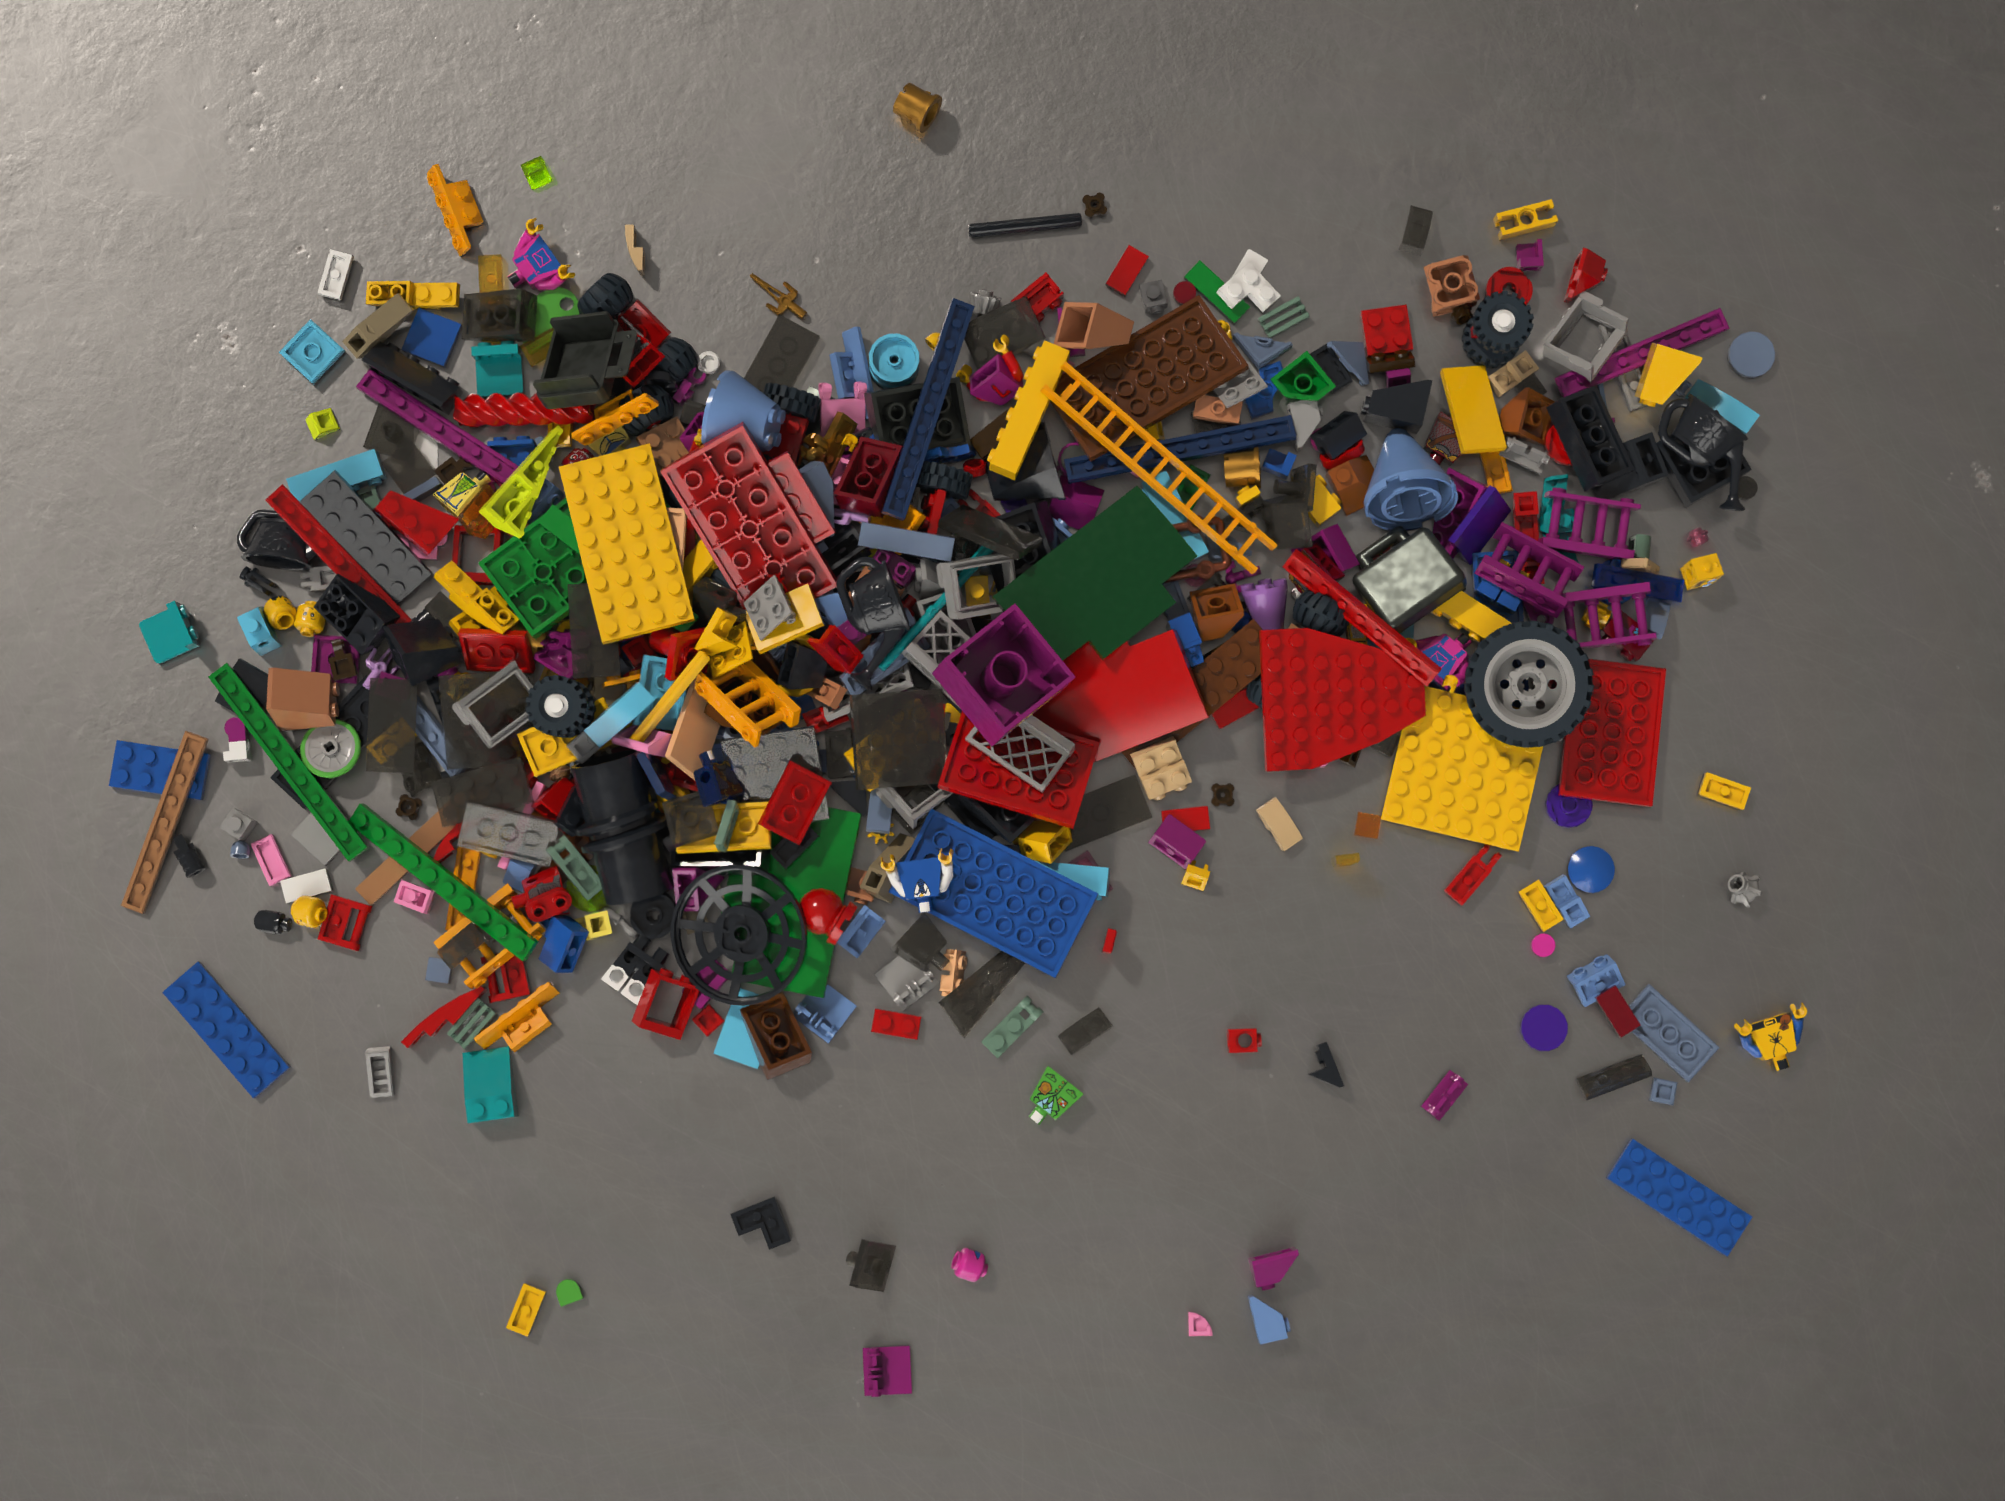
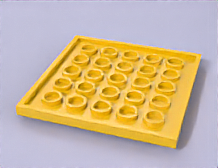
M1425 686L1426 716L1401 731L1381 820L1519 852L1543 746L1524 748L1497 740L1476 722L1468 707L1466 695Z

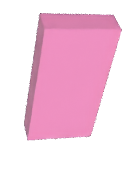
M273 834L251 843V847L269 886L292 877Z

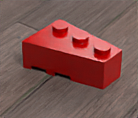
M392 490L373 509L426 555L432 552L459 521V518Z

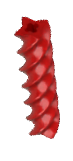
M517 392L508 399L499 393H493L486 399L474 393L468 395L464 400L455 395L453 419L459 423V426L465 425L469 427H479L485 424L490 426H504L506 424L523 426L530 423L535 425L551 423L567 425L574 422L589 424L595 420L594 409L596 404L547 409L537 397V393L529 398L525 394Z

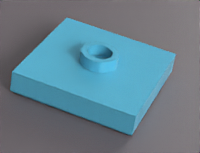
M311 319L279 351L313 385L345 352L341 346Z

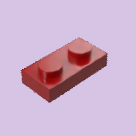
M875 1009L871 1032L918 1040L922 1017Z

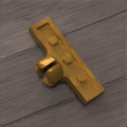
M837 411L824 437L811 433L802 440L809 448L807 449L800 445L799 451L801 456L808 463L811 461L823 462L831 477L847 447L846 444L841 445L845 435L853 434L858 424L843 412Z

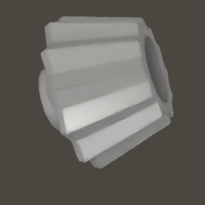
M980 289L979 293H970L971 305L975 306L973 312L993 315L1001 301V298L993 296V291Z

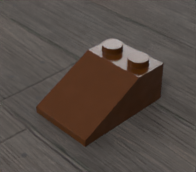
M735 676L718 688L726 694L745 683ZM750 691L732 702L741 709L759 699V697ZM707 702L704 710L706 715L721 726L734 728ZM764 706L749 714L748 717L756 724L774 714V712L769 707ZM779 721L761 731V735L767 734L784 721Z
M783 992L769 1000L740 1009L755 1054L767 1080L810 1063L811 1049Z

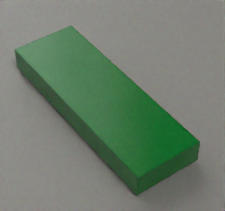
M1199 260L1184 276V279L1192 283L1196 290L1231 323L1235 324L1250 309V306L1244 300L1231 309L1216 293L1225 283L1202 261Z

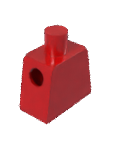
M562 777L555 781L532 803L531 807L553 824L571 788L575 786L574 778L571 777L568 780Z

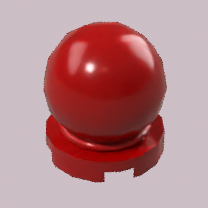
M824 888L812 889L800 899L799 903L806 920L807 930L817 935L826 934L829 937L826 942L834 946L843 933L840 927L844 920L850 921L858 908L851 901L848 906L843 905L841 898L834 891Z

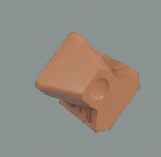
M1462 255L1423 267L1431 293V312L1434 317L1451 313L1453 308L1458 305L1465 304V306L1470 305L1471 307L1477 305L1480 296L1472 272V264L1468 256Z

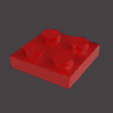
M1407 304L1360 312L1367 357H1371L1374 353H1385L1387 355L1394 354L1397 350L1413 351Z

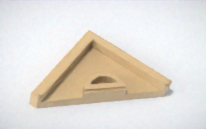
M1648 558L1622 559L1620 566L1623 569L1655 576L1659 575L1660 566Z

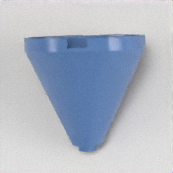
M1395 428L1386 435L1364 498L1366 517L1371 518L1373 525L1386 530H1392L1396 526H1402L1406 531L1423 528L1422 522L1433 517L1435 522H1437L1454 509L1458 501L1457 488L1453 479L1406 430Z

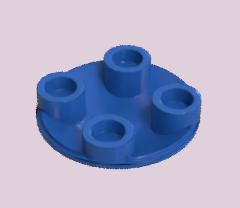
M1587 846L1573 853L1568 864V875L1573 886L1588 893H1596L1607 888L1612 882L1615 873V866L1611 856L1605 850L1595 846Z

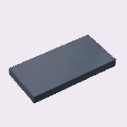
M1647 984L1629 1005L1641 1025L1631 1032L1687 1082H1690L1720 1048L1650 984Z

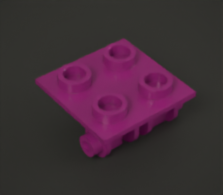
M910 1346L863 1348L865 1396L880 1397L881 1395L912 1394Z

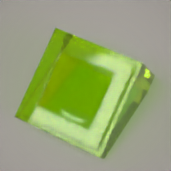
M542 156L521 164V168L532 190L552 182Z

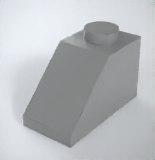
M1301 400L1289 402L1287 406L1288 415L1292 416L1296 432V440H1293L1295 452L1302 449L1323 417L1322 405L1318 404L1317 401Z

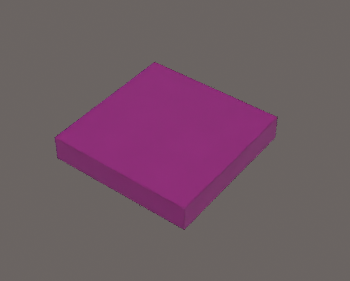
M314 635L311 672L332 675L328 658L335 657L331 640L341 638L345 642L346 654L353 653L358 676L335 682L358 684L361 654L343 636Z

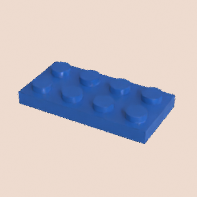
M117 740L109 786L162 794L178 749ZM203 754L188 795L190 799L203 800L210 754Z

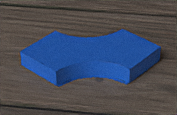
M1281 361L1258 369L1259 375L1268 387L1244 399L1251 420L1274 412L1273 397L1278 389L1270 379L1283 370Z
M969 444L949 448L937 447L927 450L924 461L936 462L938 464L947 462L957 463L975 457L976 452L974 447Z

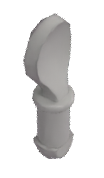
M606 905L599 907V912L608 910L610 920L615 925L621 924L629 936H640L624 921L622 915L617 914Z

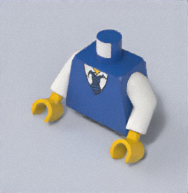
M941 848L937 858L897 862L896 866L895 857L890 854V863L884 862L883 857H881V867L886 870L891 885L900 896L906 897L907 900L918 901L919 913L932 912L931 898L941 897L942 892L948 889L953 878V849L950 848L948 856L942 853L943 849Z

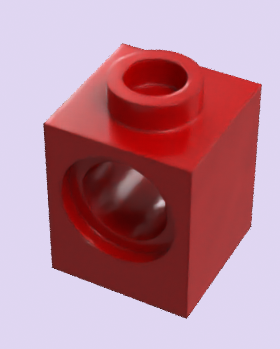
M1257 1028L1227 1029L1228 1053L1258 1052L1257 1047L1262 1046L1261 1033H1257ZM1242 1034H1247L1251 1038V1043L1246 1048L1241 1047L1238 1043V1038Z

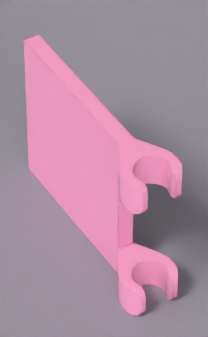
M861 381L854 382L855 398L830 399L832 385L826 382L819 383L818 391L821 399L820 436L824 437L837 411L843 412L858 424L854 433L865 428L864 393H867L866 383Z

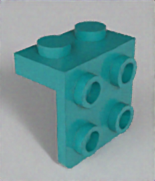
M514 341L500 342L501 345L481 342L477 346L471 347L472 357L476 362L477 394L479 396L489 397L493 393L511 396L517 392H524L522 349Z
M175 600L166 604L167 610L139 623L151 655L158 664L199 647L197 641L199 636L194 626H191L188 617L190 616L184 604L182 605Z

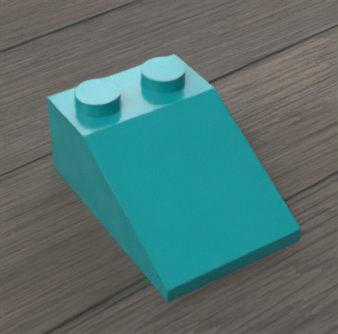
M510 1047L462 1053L467 1123L519 1116Z

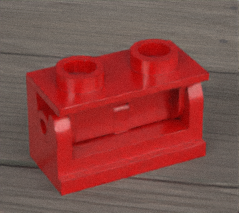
M1045 272L1011 300V307L1028 327L1032 323L1037 325L1045 318L1044 314L1049 309L1054 311L1063 303L1064 292L1060 293L1059 287Z

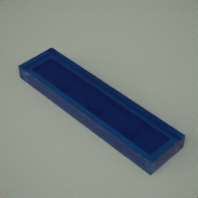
M1596 563L1594 564L1591 587L1606 588L1650 582L1651 592L1646 594V597L1681 603L1684 579Z

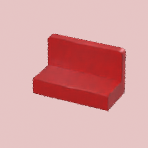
M830 625L820 639L810 637L807 641L836 671L851 674L864 656L834 625Z

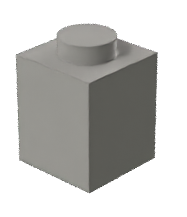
M232 808L219 828L238 840L246 841L258 822L242 811Z

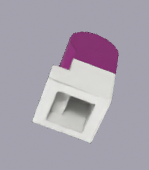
M230 718L226 721L224 727L229 737V751L223 752L224 761L228 763L251 761L249 730L240 718Z

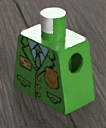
M1047 1066L1030 1097V1100L1037 1106L1028 1117L1039 1125L1048 1114L1056 1120L1083 1093Z

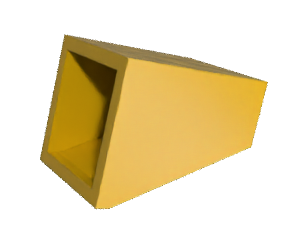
M1652 343L1635 397L1640 398L1639 403L1655 407L1656 403L1663 405L1701 363L1703 357Z

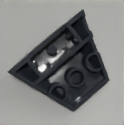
M1045 421L1040 423L1015 480L990 471V462L987 461L988 456L984 459L994 501H1022L1024 498H1038V500L1058 498V500H1066Z

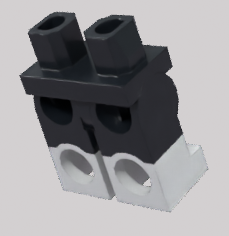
M641 935L633 943H628L601 978V980L618 992H621L622 995L638 1005L651 969L660 971L661 968H666L664 964L670 955L660 947H658L652 957L646 954L645 951L652 941Z

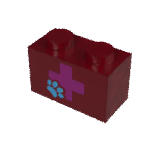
M1622 611L1625 637L1639 635L1638 623ZM1613 616L1600 631L1601 640L1615 638ZM1638 642L1610 646L1618 648L1621 651L1620 655L1630 662L1631 660L1634 662L1638 661L1650 647V645L1638 646Z

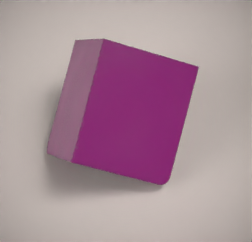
M1537 239L1535 243L1516 245L1518 269L1523 272L1541 271L1544 266L1542 239Z

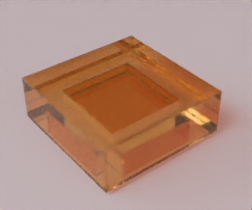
M1357 812L1354 835L1378 839L1381 816Z

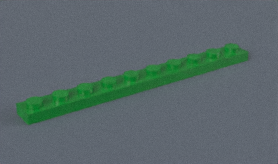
M224 664L208 676L347 861L351 862L369 847L312 772L308 770L302 759L230 664Z
M364 803L358 805L349 819L350 824L357 831L522 961H527L538 944V940Z

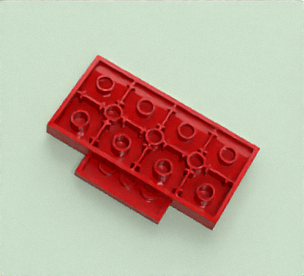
M743 421L660 470L744 611H747L744 602L773 575H776L779 583L783 585L784 593L809 584L816 599L836 588L837 578L816 545L819 541L834 534L835 529L789 451L767 462Z
M1175 629L1132 646L1128 640L1103 660L1087 642L1063 661L1075 675V678L1059 694L1032 714L1051 728L1100 742L1094 763L1210 718Z

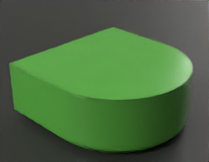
M573 1279L563 1280L557 1286L556 1295L561 1307L584 1298L580 1285Z

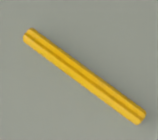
M702 650L698 651L629 739L644 743L710 661L707 653Z

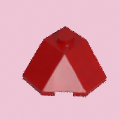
M1583 247L1575 259L1564 302L1569 303L1575 300L1581 292H1589L1596 288L1601 281H1605L1608 268H1604L1605 259L1588 248Z

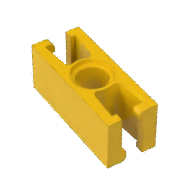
M1552 199L1496 213L1493 218L1495 227L1500 226L1499 223L1501 221H1514V228L1505 230V227H1500L1498 233L1499 241L1554 227L1558 222L1557 215L1544 220H1538L1537 215L1538 212L1544 210L1548 212L1554 209ZM1528 216L1531 224H1523L1520 217Z

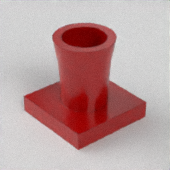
M674 627L651 633L649 640L651 649L668 656L665 671L666 679L670 681L676 680L698 653V650L694 649L706 627L685 632H679ZM708 663L701 670L704 674L707 673Z

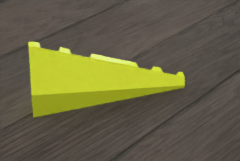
M559 425L555 426L478 511L495 528L519 539L523 537L527 521L532 515L531 511L535 500L540 494L549 470L552 455L555 454L557 442L563 433V429Z

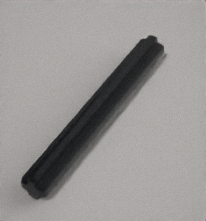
M1080 213L974 223L969 224L968 230L970 237L1079 227L1082 225V216Z

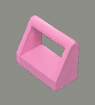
M632 725L612 737L613 744L665 757L672 734L654 729L643 743L629 739L638 727V725Z

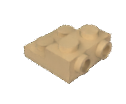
M1173 736L1130 754L1144 792L1149 800H1161L1165 798L1167 792L1172 790L1182 791L1187 788L1188 783L1192 782Z

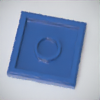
M418 308L401 350L445 368L461 331L462 324Z

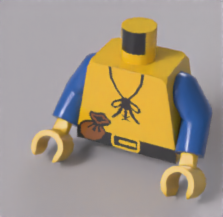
M1801 1002V1008L1796 1010L1794 1003L1790 1005L1793 1013L1792 1016L1788 1012L1751 1024L1746 1019H1743L1745 1023L1743 1027H1740L1737 1023L1734 1024V1028L1739 1032L1742 1047L1755 1058H1760V1060L1772 1058L1776 1071L1789 1068L1790 1065L1786 1054L1797 1050L1796 1046L1800 1043L1804 1016L1807 1014V1008L1803 1002Z

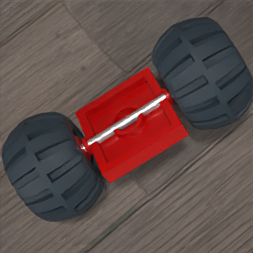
M613 273L603 275L578 301L579 313L587 314L607 311L613 319H618L617 321L624 331L635 330L637 334L648 340L665 355L651 371L668 372L679 385L698 364L697 354L693 347L683 339L676 337L670 338L659 347L671 331L639 300L624 313L623 311L633 300L631 287L619 275Z

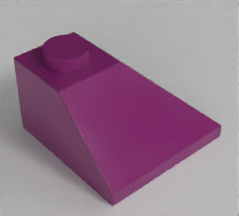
M1291 1247L1248 1258L1255 1286L1257 1288L1261 1287L1262 1291L1275 1288V1283L1282 1280L1298 1257V1249Z

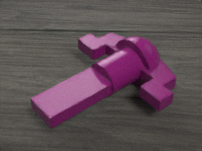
M1232 561L1230 567L1226 569L1225 581L1228 584L1235 583L1238 593H1241L1240 585L1237 586L1236 582L1261 575L1260 567L1257 566L1258 569L1254 574L1247 570L1233 573L1232 569L1236 568V565Z

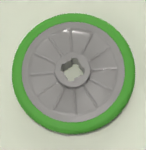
M338 719L335 720V726L310 728L305 733L300 747L302 761L308 770L324 778H334L347 773L357 763L361 753V741L357 731L347 722ZM334 745L335 748L328 752L327 747Z

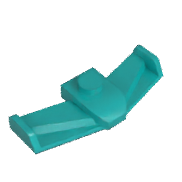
M1568 474L1544 478L1540 518L1538 519L1539 530L1542 532L1543 537H1546V534L1549 533L1553 499L1544 498L1546 492L1552 491V488L1567 490ZM1563 500L1558 535H1560L1562 540H1569L1567 533H1572L1574 508L1564 509L1565 501ZM1557 551L1579 563L1575 553Z

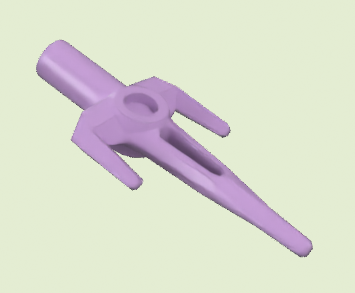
M834 508V516L841 518V520H834L836 524L849 525L852 520L869 523L871 521V516Z
M373 648L366 659L367 667L372 670L363 683L366 689L370 690L379 678L381 671L394 675L399 669L398 665H396L390 672L387 670L392 654L389 655L386 662L383 661L390 652V648L378 661L373 660L377 649Z

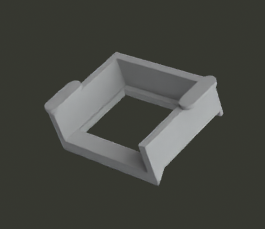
M1583 291L1543 344V358L1547 357L1584 376L1591 383L1628 332V318L1602 306V299ZM1583 315L1614 330L1591 363L1560 349L1562 343Z
M1003 552L938 563L936 566L938 585L945 590L948 617L959 620L1003 612L996 602L961 607L957 570L1002 563L1005 587L1016 579L1013 558L1015 554Z
M515 660L508 663L506 667L452 705V709L463 724H470L488 749L494 747L529 721L528 713L525 712L493 737H490L469 709L472 704L513 674L516 675L529 693L530 688H533L534 685L529 682Z
M931 740L878 779L876 795L888 808H895L912 829L917 827V820L953 793L939 789L922 803L911 809L890 784L931 754L944 768L947 756L936 745L934 740Z

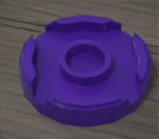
M1559 784L1554 786L1547 794L1545 802L1546 812L1551 821L1565 828L1577 827L1586 822L1593 808L1592 800L1558 796Z
M1537 1005L1530 1008L1523 1015L1520 1032L1523 1040L1531 1048L1538 1051H1550L1558 1048L1564 1042L1568 1033V1023L1564 1014L1558 1008L1551 1005Z

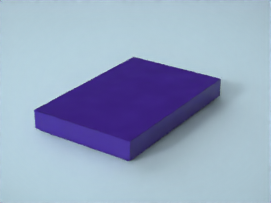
M1491 485L1488 486L1448 540L1463 561L1469 565L1472 564V553L1481 552L1500 524L1511 512V509L1496 488Z

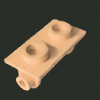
M946 949V954H943L942 970L950 971V974L941 975L939 990L942 991L941 996L961 998L965 989L964 970L968 962L966 951Z

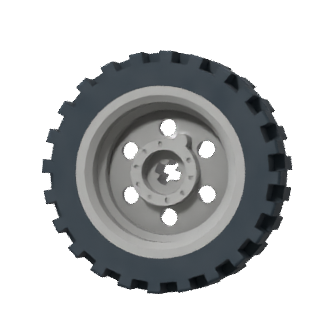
M1520 621L1505 625L1482 640L1472 654L1466 668L1464 689L1467 704L1474 719L1488 734L1501 742L1524 748L1542 747L1561 740V738L1574 731V728L1582 722L1587 709L1591 705L1592 692H1594L1593 670L1590 667L1587 654L1584 653L1577 640L1568 635L1569 633L1549 623ZM1513 660H1520L1521 667L1514 668L1512 666ZM1537 660H1544V668L1540 669L1536 666ZM1531 678L1534 688L1532 690L1529 688L1528 691H1525L1523 689L1525 685L1522 681ZM1502 680L1509 682L1507 689L1501 688L1500 682ZM1555 680L1557 682L1556 688L1550 689L1548 682ZM1519 700L1521 707L1514 709L1512 707L1513 701ZM1537 701H1544L1545 707L1543 709H1537Z

